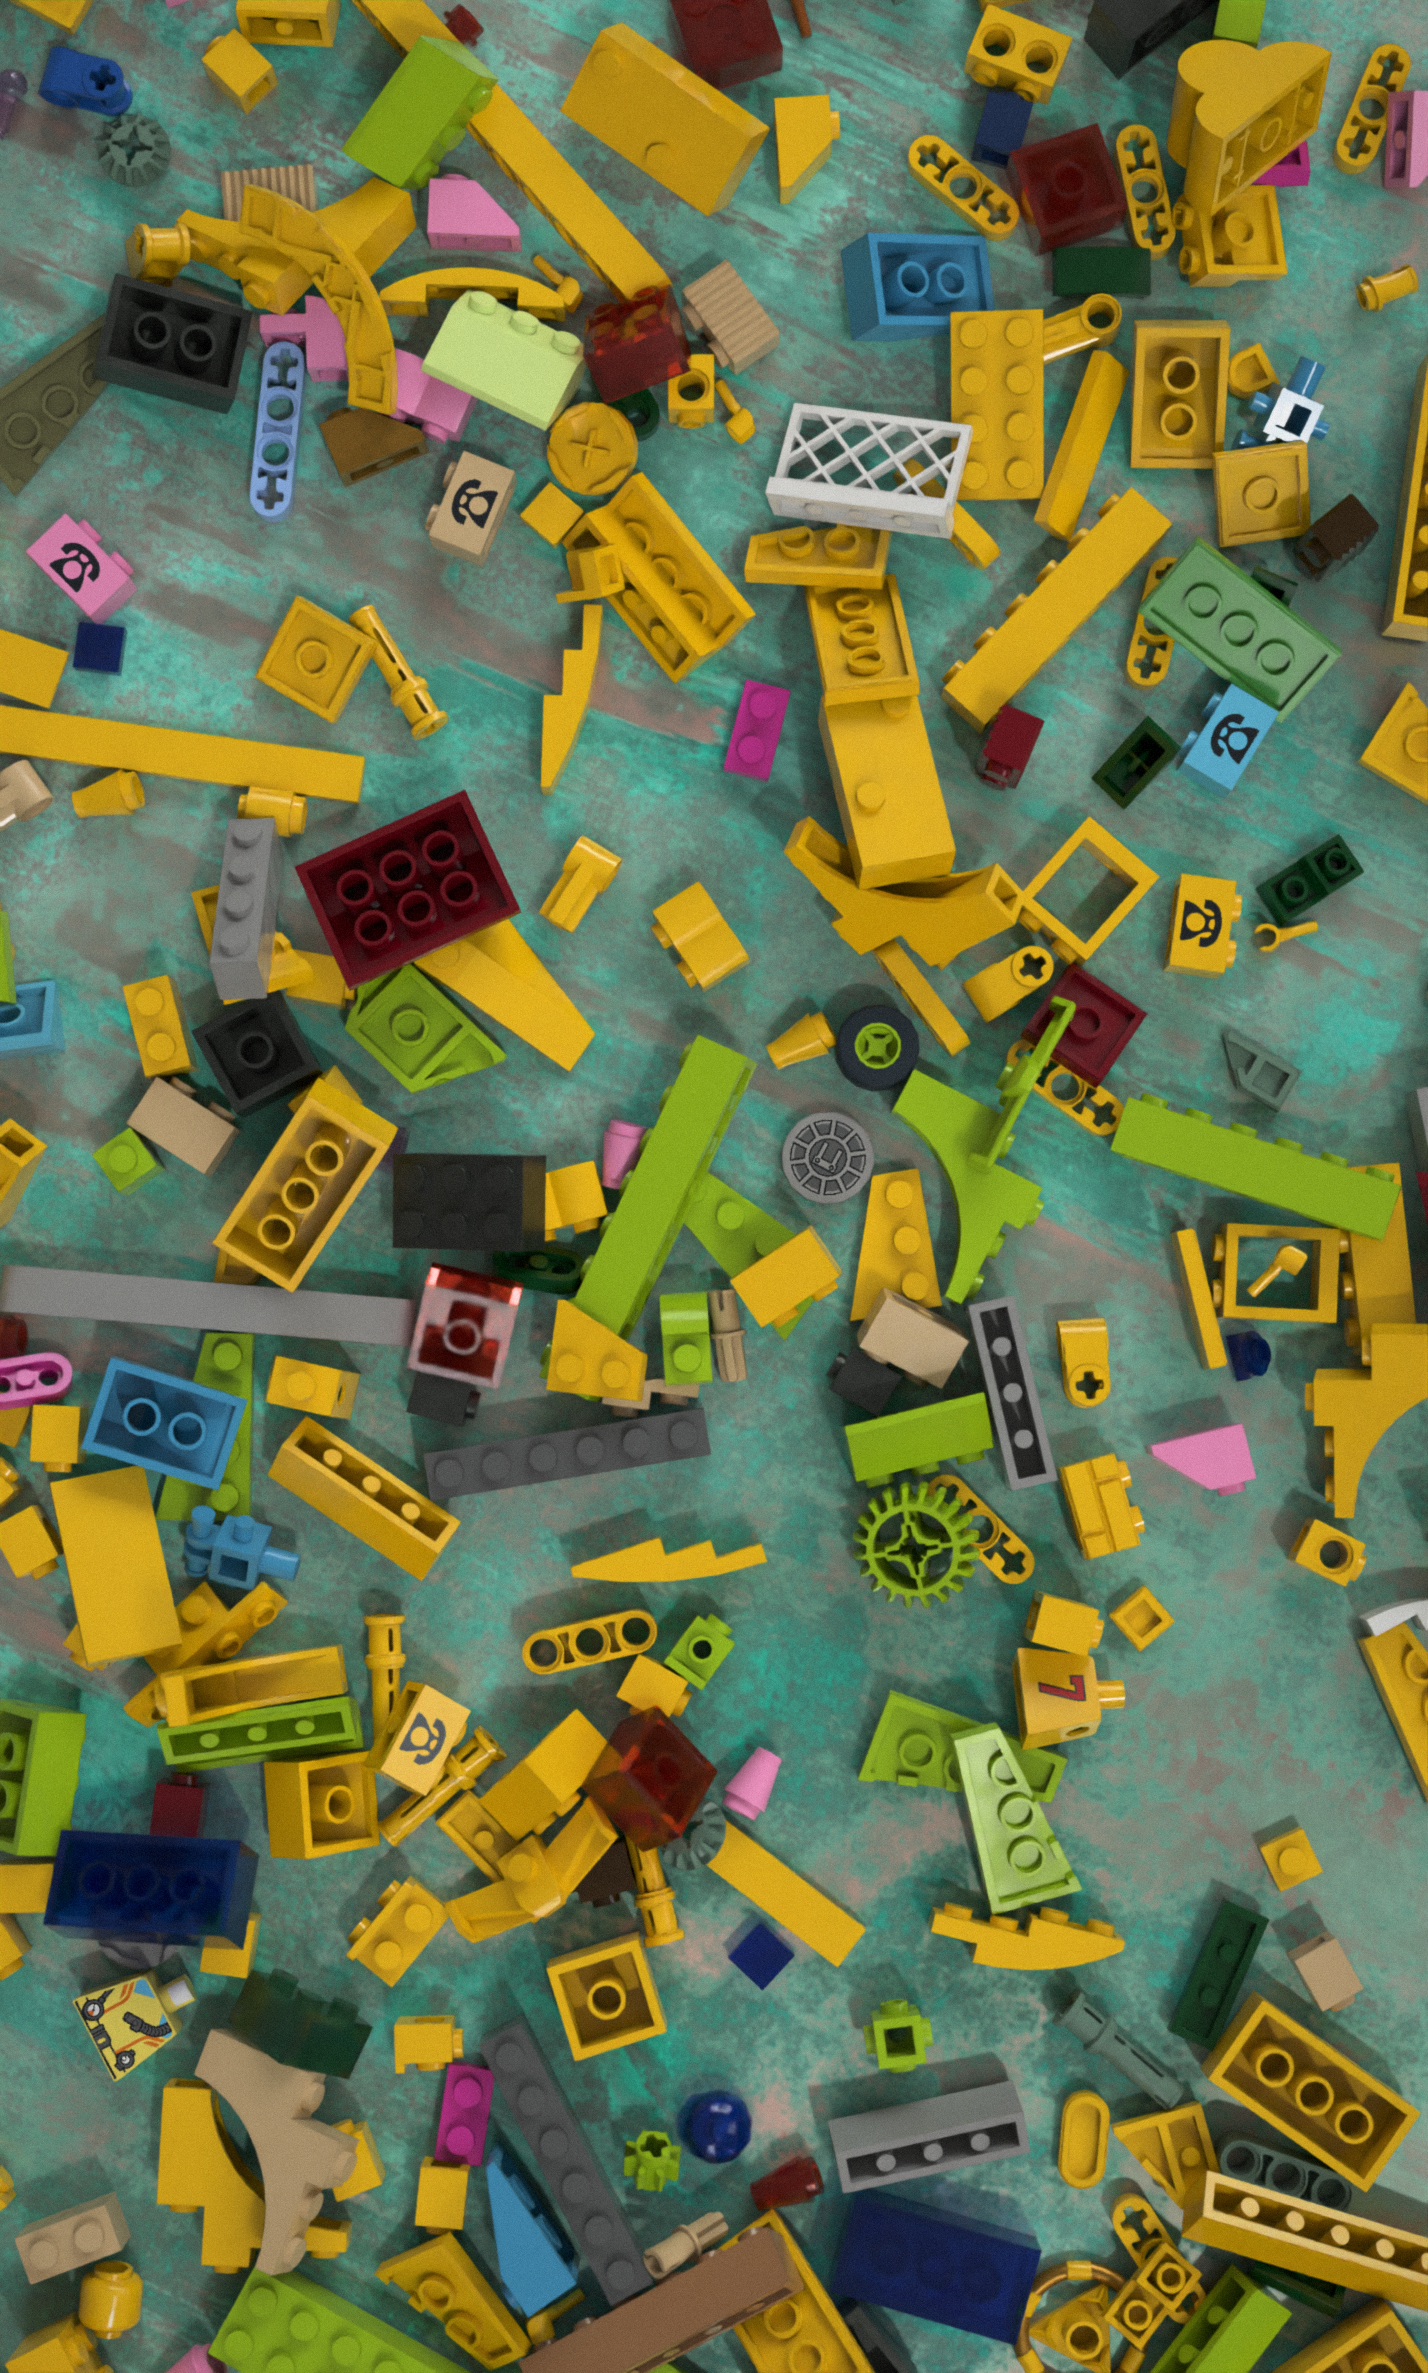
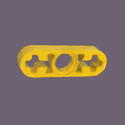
M1381 45L1373 52L1366 66L1332 152L1335 165L1344 173L1359 174L1364 172L1370 166L1377 153L1387 128L1388 93L1402 91L1411 68L1409 54L1399 45ZM1386 60H1391L1394 62V71L1391 73L1384 88L1377 85L1383 71L1384 63ZM1365 99L1379 101L1383 106V116L1376 120L1365 118L1359 109L1360 102ZM1359 130L1367 134L1360 147L1361 153L1357 159L1348 156L1350 153L1348 147L1352 145Z
M1130 125L1119 133L1113 155L1133 248L1150 249L1151 260H1157L1169 252L1175 238L1172 211L1156 137L1146 126ZM1130 140H1136L1138 147H1146L1143 149L1140 157L1142 169L1134 171L1136 161L1133 151H1125ZM1138 182H1148L1155 187L1157 197L1150 203H1141L1133 197L1132 187ZM1154 213L1155 215L1152 220L1154 231L1156 234H1164L1160 239L1159 245H1153L1150 238L1143 239L1149 225L1147 216Z
M924 135L912 143L908 153L907 167L910 175L988 240L1002 241L1014 233L1019 218V208L1012 197L939 137ZM920 152L926 156L931 152L936 153V165L944 172L947 171L948 165L953 166L946 173L942 183L938 182L941 170L931 163L925 167L920 165ZM957 178H967L974 183L976 192L970 198L960 199L952 194L950 184ZM984 193L988 195L985 206L994 213H998L1001 209L1007 212L1005 217L1006 225L1001 221H998L995 225L990 224L991 213L981 204L977 212L973 211L980 203Z
M909 458L903 464L911 478L925 470L913 458ZM896 470L892 476L899 487L905 483V480ZM934 477L919 486L924 496L944 498L946 490ZM956 501L953 511L955 523L951 539L948 540L973 566L984 571L1001 555V552L987 532Z
M1162 557L1152 564L1145 578L1139 605L1160 581L1155 576H1162L1165 569H1170L1178 558ZM1138 611L1124 665V675L1132 687L1146 691L1154 689L1164 679L1168 671L1175 640L1166 633L1159 636L1150 634L1144 626V616ZM1138 640L1146 645H1138ZM1147 645L1156 647L1153 652L1151 666L1157 668L1158 672H1151L1148 678L1140 677L1141 669L1134 667V663H1141L1146 654ZM1164 646L1165 649L1164 651H1162L1160 648L1157 647Z
M894 939L871 950L882 970L947 1055L952 1058L971 1044L962 1027Z
M1025 1039L1015 1042L1006 1054L1005 1065L1009 1062L1016 1066L1019 1058L1015 1056L1017 1051L1025 1054L1029 1049L1035 1050L1036 1047ZM1049 1057L1043 1069L1047 1068L1049 1061L1055 1064L1057 1068L1047 1075L1042 1087L1035 1083L1031 1091L1088 1133L1098 1137L1114 1133L1118 1128L1124 1111L1119 1099L1100 1085L1095 1089ZM1069 1075L1074 1078L1078 1091L1073 1099L1062 1101L1054 1096L1051 1085L1055 1077ZM1087 1088L1094 1093V1096L1087 1100L1098 1108L1102 1107L1105 1103L1110 1105L1112 1109L1109 1116L1114 1120L1112 1125L1104 1122L1099 1127L1092 1122L1095 1118L1094 1112L1085 1106L1081 1109L1080 1114L1072 1109L1084 1098Z
M942 1474L932 1478L929 1481L928 1495L935 1496L936 1491L934 1489L939 1484L944 1487L954 1484L958 1489L954 1493V1497L962 1500L961 1505L963 1507L967 1504L968 1499L975 1504L974 1508L967 1510L965 1513L970 1512L973 1516L983 1515L991 1521L993 1531L990 1538L981 1543L974 1542L968 1544L980 1550L978 1559L998 1579L1006 1583L1018 1584L1027 1580L1032 1574L1035 1564L1031 1550L958 1477ZM1002 1532L1008 1537V1540L1001 1543V1545L1011 1554L1021 1551L1024 1555L1020 1560L1023 1570L1019 1574L1012 1570L1006 1574L1003 1573L1001 1568L1005 1562L997 1552L993 1551L990 1559L983 1554L984 1550L993 1547L997 1543Z
M1125 2193L1114 2200L1110 2208L1111 2223L1138 2268L1145 2261L1147 2251L1153 2246L1160 2245L1163 2241L1182 2256L1153 2208L1143 2196L1137 2193ZM1129 2206L1134 2211L1144 2210L1139 2217L1149 2235L1145 2236L1142 2240L1132 2224L1126 2223L1121 2225V2222L1126 2218L1123 2210ZM1155 2228L1159 2230L1158 2233L1151 2234ZM1140 2241L1136 2247L1132 2245L1133 2242ZM1198 2281L1189 2292H1196L1191 2297L1193 2306L1185 2310L1180 2304L1174 2313L1169 2311L1168 2315L1174 2321L1187 2324L1205 2300L1206 2294Z

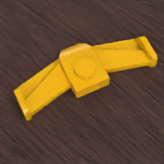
M588 1795L583 1801L582 1807L548 1847H546L542 1837L531 1835L496 1861L505 1878L504 1880L444 1903L456 1930L461 1936L474 1944L537 1918H547L566 1904L567 1897L618 1838L596 1796Z

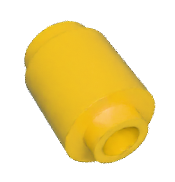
M251 786L248 795H240L237 819L275 818L279 836L291 837L293 833L303 834L307 819V798L297 796L296 791Z

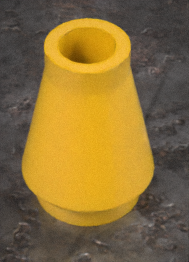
M119 770L81 790L73 791L72 803L79 818L134 815L136 809L144 807L145 795L142 783L134 771L125 773L123 770Z
M822 1011L814 1015L808 1012L775 1041L766 1045V1048L775 1066L780 1070L787 1065L829 1054V1048L836 1045L837 1038Z

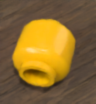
M122 2261L100 2262L95 2265L94 2270L86 2273L81 2281L78 2317L84 2326L94 2330L93 2334L98 2338H119L124 2330L134 2327L141 2317L144 2284L139 2274L133 2271V2267L130 2264Z

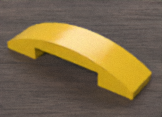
M459 267L423 272L389 285L380 291L379 296L387 316L429 317L430 299L458 300L468 289L488 293L497 302H518V311L530 313L538 321L566 322L565 302L561 295L526 277L487 268Z

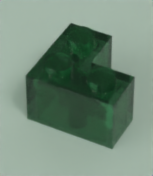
M274 1968L270 1974L252 1969L227 2022L279 2064L349 2080L373 2026L358 2016L359 2007L339 1997H334L332 2003L327 2002L323 1997L312 1991L300 1989L297 1986L299 1979L284 1970Z

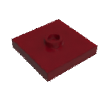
M1072 962L1062 973L1020 1034V1037L1037 1047L1056 1014L1049 1009L1053 996L1056 995L1073 1001L1076 1004L1073 1019L1069 1022L1050 1057L1096 1089L1148 1013Z

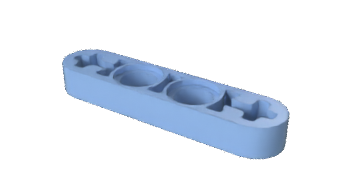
M287 341L277 342L266 351L261 379L250 485V503L257 516L268 522H279L291 513L296 486L307 380V362L301 349L294 343ZM287 355L291 357L293 364L297 365V367H289L287 383L289 388L281 386V373L278 366L274 365L275 363H282L284 356ZM284 398L293 403V413L284 421L273 420L268 414L269 406L277 399ZM274 443L284 444L289 449L288 459L278 466L269 465L264 461L266 448ZM268 476L277 478L276 491L283 501L275 502L273 509L268 510L264 501L260 500V498L269 495L271 483ZM285 476H287V479H286V480H283V479L279 478V477H285Z

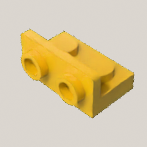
M411 1875L408 1876L402 1885L394 1879L377 1900V1903L383 1909L372 1922L364 1916L346 1938L353 1945L345 1956L351 1961H354L355 1958L358 1959L391 1988L450 1917L444 1902Z

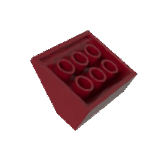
M462 790L295 866V870L349 991L522 913L466 790Z

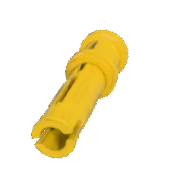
M373 605L364 606L349 617L350 625L379 642L371 658L392 689L390 700L393 706L401 708L412 726L410 733L414 740H420L432 735L448 722V715L445 711H439L427 691L429 684L426 679L414 675L398 649L397 644L376 613L375 607Z
M379 1613L363 1616V1623L368 1625L369 1654L364 1656V1664H366L368 1669H371L373 1745L400 1696V1668L404 1667V1663L407 1662L406 1654L402 1653L401 1624L406 1622L405 1614Z
M477 1726L473 1730L474 1736L454 1754L449 1752L443 1764L445 1766L444 1774L437 1786L429 1790L427 1796L412 1793L383 1821L377 1823L379 1831L390 1844L398 1847L408 1835L427 1818L431 1817L436 1810L461 1788L464 1790L472 1789L477 1784L476 1778L495 1761L502 1762L507 1758L502 1747L482 1726Z
M641 1798L619 1804L617 1808L623 1824L638 1893L635 1894L633 1901L635 1907L641 1910L647 1935L643 1939L644 1947L659 1946L686 1937L684 1929L678 1927L672 1902L676 1897L675 1891L671 1888V1885L666 1886L650 1821L647 1799Z

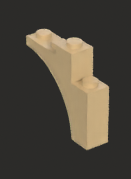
M211 2029L194 2075L215 2088L229 2102L246 2127L257 2152L265 2188L266 2210L263 2239L255 2268L271 2276L291 2272L299 2264L305 2253L306 2240H304L310 2221L317 2216L322 2207L324 2199L323 2193H321L322 2189L343 2186V2183L350 2178L357 2162V2155L354 2153L359 2139L311 2117L312 2113L320 2106L325 2094L323 2082L327 2074L326 2070L236 2029Z

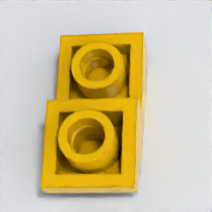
M1163 2241L1130 2277L1100 2316L1141 2350L1169 2311L1175 2312L1202 2276V2273Z

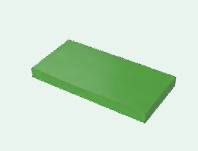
M1199 536L1187 547L1138 606L1137 610L1228 683L1234 684L1277 710L1279 714L1275 719L1280 723L1286 719L1342 655L1340 647Z

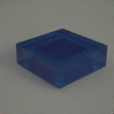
M79 622L73 668L76 671L121 676L127 630L124 627Z
M759 1921L729 1953L728 1958L763 1991L795 1954L768 1927Z

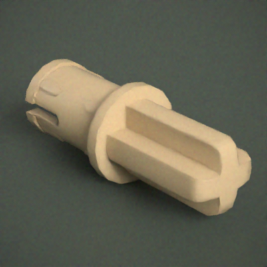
M726 1288L722 1291L721 1289L708 1291L706 1293L709 1299L714 1332L709 1334L710 1339H715L720 1379L723 1382L744 1380L748 1376L742 1335L746 1334V1329H741L736 1299L737 1291L735 1288Z
M709 2212L688 2226L681 2224L675 2227L670 2237L645 2250L643 2261L648 2272L653 2277L660 2279L685 2262H695L701 2256V2251L727 2235L729 2227L725 2223V2216L720 2212Z

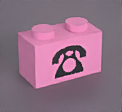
M65 513L26 550V553L99 627L138 590L129 577L134 570L116 551L108 556L97 545L102 538L84 519L76 524Z

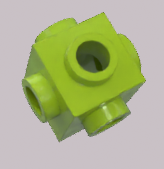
M906 1999L888 2000L879 2004V2010L870 2011L872 2025L863 2026L867 2055L876 2054L879 2070L888 2068V2072L901 2073L916 2069L917 2064L927 2063L925 2047L933 2046L929 2017L921 2018L917 2004L908 2006V2000ZM905 2027V2034L899 2039H893L888 2035V2029Z

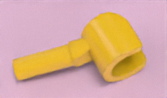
M537 255L533 259V264L558 287L555 292L564 298L565 310L573 313L583 299L578 282L570 276L564 277L541 255Z
M720 380L714 386L728 411L733 416L724 424V427L728 434L741 445L755 433L753 416L747 409L741 408L726 382Z
M1313 920L1282 928H1277L1269 923L1262 924L1255 929L1254 934L1271 931L1275 935L1276 940L1272 945L1260 947L1258 950L1263 953H1271L1278 948L1280 942L1318 931L1317 922Z
M1291 1244L1281 1246L1277 1250L1272 1263L1267 1267L1268 1269L1246 1290L1255 1298L1278 1276L1282 1269L1296 1276L1304 1265L1307 1254Z
M580 2288L549 2308H541L529 2318L526 2317L525 2325L533 2344H539L555 2336L552 2320L559 2318L586 2298Z

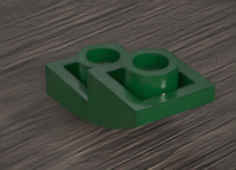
M1108 246L1055 248L1052 250V296L1088 299L1092 295L1100 293L1113 297L1136 299L1150 296V249Z
M1340 834L1260 884L1255 890L1281 927L1363 874L1364 870Z

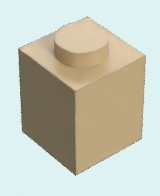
M1327 1930L1286 1953L1313 2003L1322 2012L1330 2009L1331 2012H1336L1349 2006L1356 2000L1354 1994L1364 1989L1337 1939Z

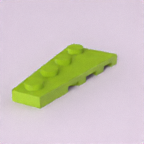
M707 1172L684 1221L686 1227L701 1242L731 1279L796 1235L709 1172ZM811 1296L796 1305L800 1313L785 1324L776 1328L773 1322H770V1325L784 1341L814 1301Z
M205 1334L193 1381L247 1399V1403L219 1489H211L167 1475L156 1520H192L191 1512L197 1506L212 1508L215 1511L214 1521H224L227 1514L235 1517L242 1515L251 1517L255 1334Z
M890 1689L859 1770L857 1780L874 1782V1780L898 1782V1785L917 1787V1785L945 1788V1791L963 1793L950 1734L985 1724ZM1002 1731L1036 1800L1051 1803L1068 1761L1067 1754L1045 1746L1021 1750L1020 1737Z
M992 1722L950 1734L986 1900L992 1915L1083 1890L997 1723Z

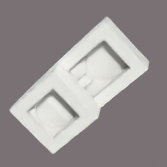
M1428 1597L1411 1598L1389 1603L1358 1616V1619L1366 1634L1375 1637L1409 1618L1412 1619L1416 1628L1427 1631Z

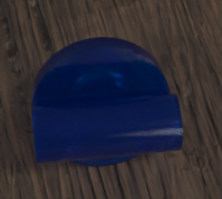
M1251 1330L1225 1336L1236 1382L1260 1377L1266 1373L1271 1361V1350L1267 1341L1260 1334Z

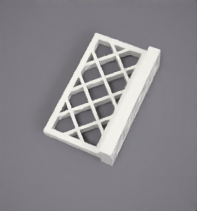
M794 403L775 477H769L765 494L773 515L951 539L955 523L953 511L973 436L972 425ZM803 419L822 421L827 428L826 431L807 443L799 434ZM854 425L866 427L871 436L850 449L840 434ZM898 431L910 432L916 441L894 454L885 440ZM942 437L958 438L956 450L941 460L937 458L929 447ZM835 439L844 453L822 466L813 452ZM798 443L800 447L795 450L796 444ZM879 444L889 459L867 472L857 458ZM923 450L933 465L911 478L902 463ZM806 456L817 469L802 480L788 478L790 467ZM850 462L861 475V477L848 485L835 484L829 476ZM952 466L951 472L949 474L946 469ZM896 468L905 480V483L893 491L880 490L874 481ZM941 474L947 483L944 498L924 496L919 486Z

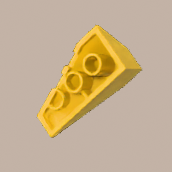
M509 919L414 961L417 969L568 1072L573 1069L596 1035Z

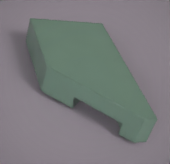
M1227 1028L1222 1035L1236 1090L1272 1111L1279 1112L1302 1071Z

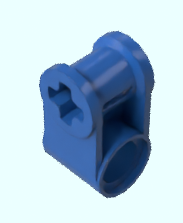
M56 46L50 48L38 91L41 98L63 108H77L106 116H118L129 109L133 100V93L129 83L124 79L120 66L115 61L82 54L66 47Z

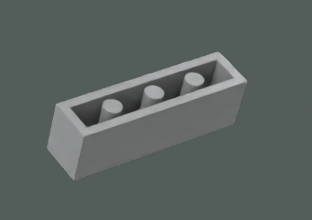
M275 818L228 819L209 962L220 1000L267 998L284 857Z
M1014 1295L964 1307L1006 1489L1013 1491L1058 1480Z
M1013 2080L827 2121L843 2194L1031 2153L1024 2112Z

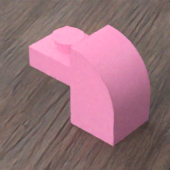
M305 295L306 313L299 314V311L295 309H289L283 316L273 312L272 314L260 315V334L266 348H270L277 342L284 341L294 343L298 347H306L307 370L312 382L349 381L348 364L343 344L346 342L343 329L337 315L332 313L325 299Z

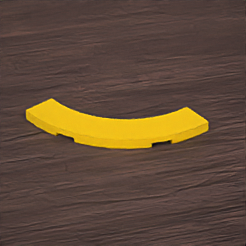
M253 184L244 185L239 233L267 243L289 259L293 258L313 277V283L323 295L332 313L338 317L346 340L343 344L348 364V404L388 415L396 413L398 375L393 337L383 305L365 269L342 239L315 214L275 191Z

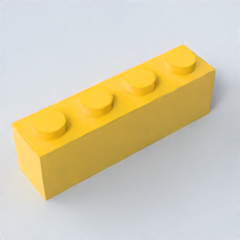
M1399 1162L1347 1167L1364 1174L1367 1166L1394 1174L1395 1177L1392 1183L1401 1185V1191L1383 1243L1340 1229L1339 1253H1343L1345 1272L1339 1273V1290L1342 1300H1348L1350 1318L1344 1319V1337L1346 1345L1348 1347L1353 1346L1354 1356L1362 1355V1338L1371 1337L1373 1323L1416 1324Z
M305 1416L282 1444L267 1474L270 1478L420 1581H423L443 1554L461 1524V1521L308 1416Z

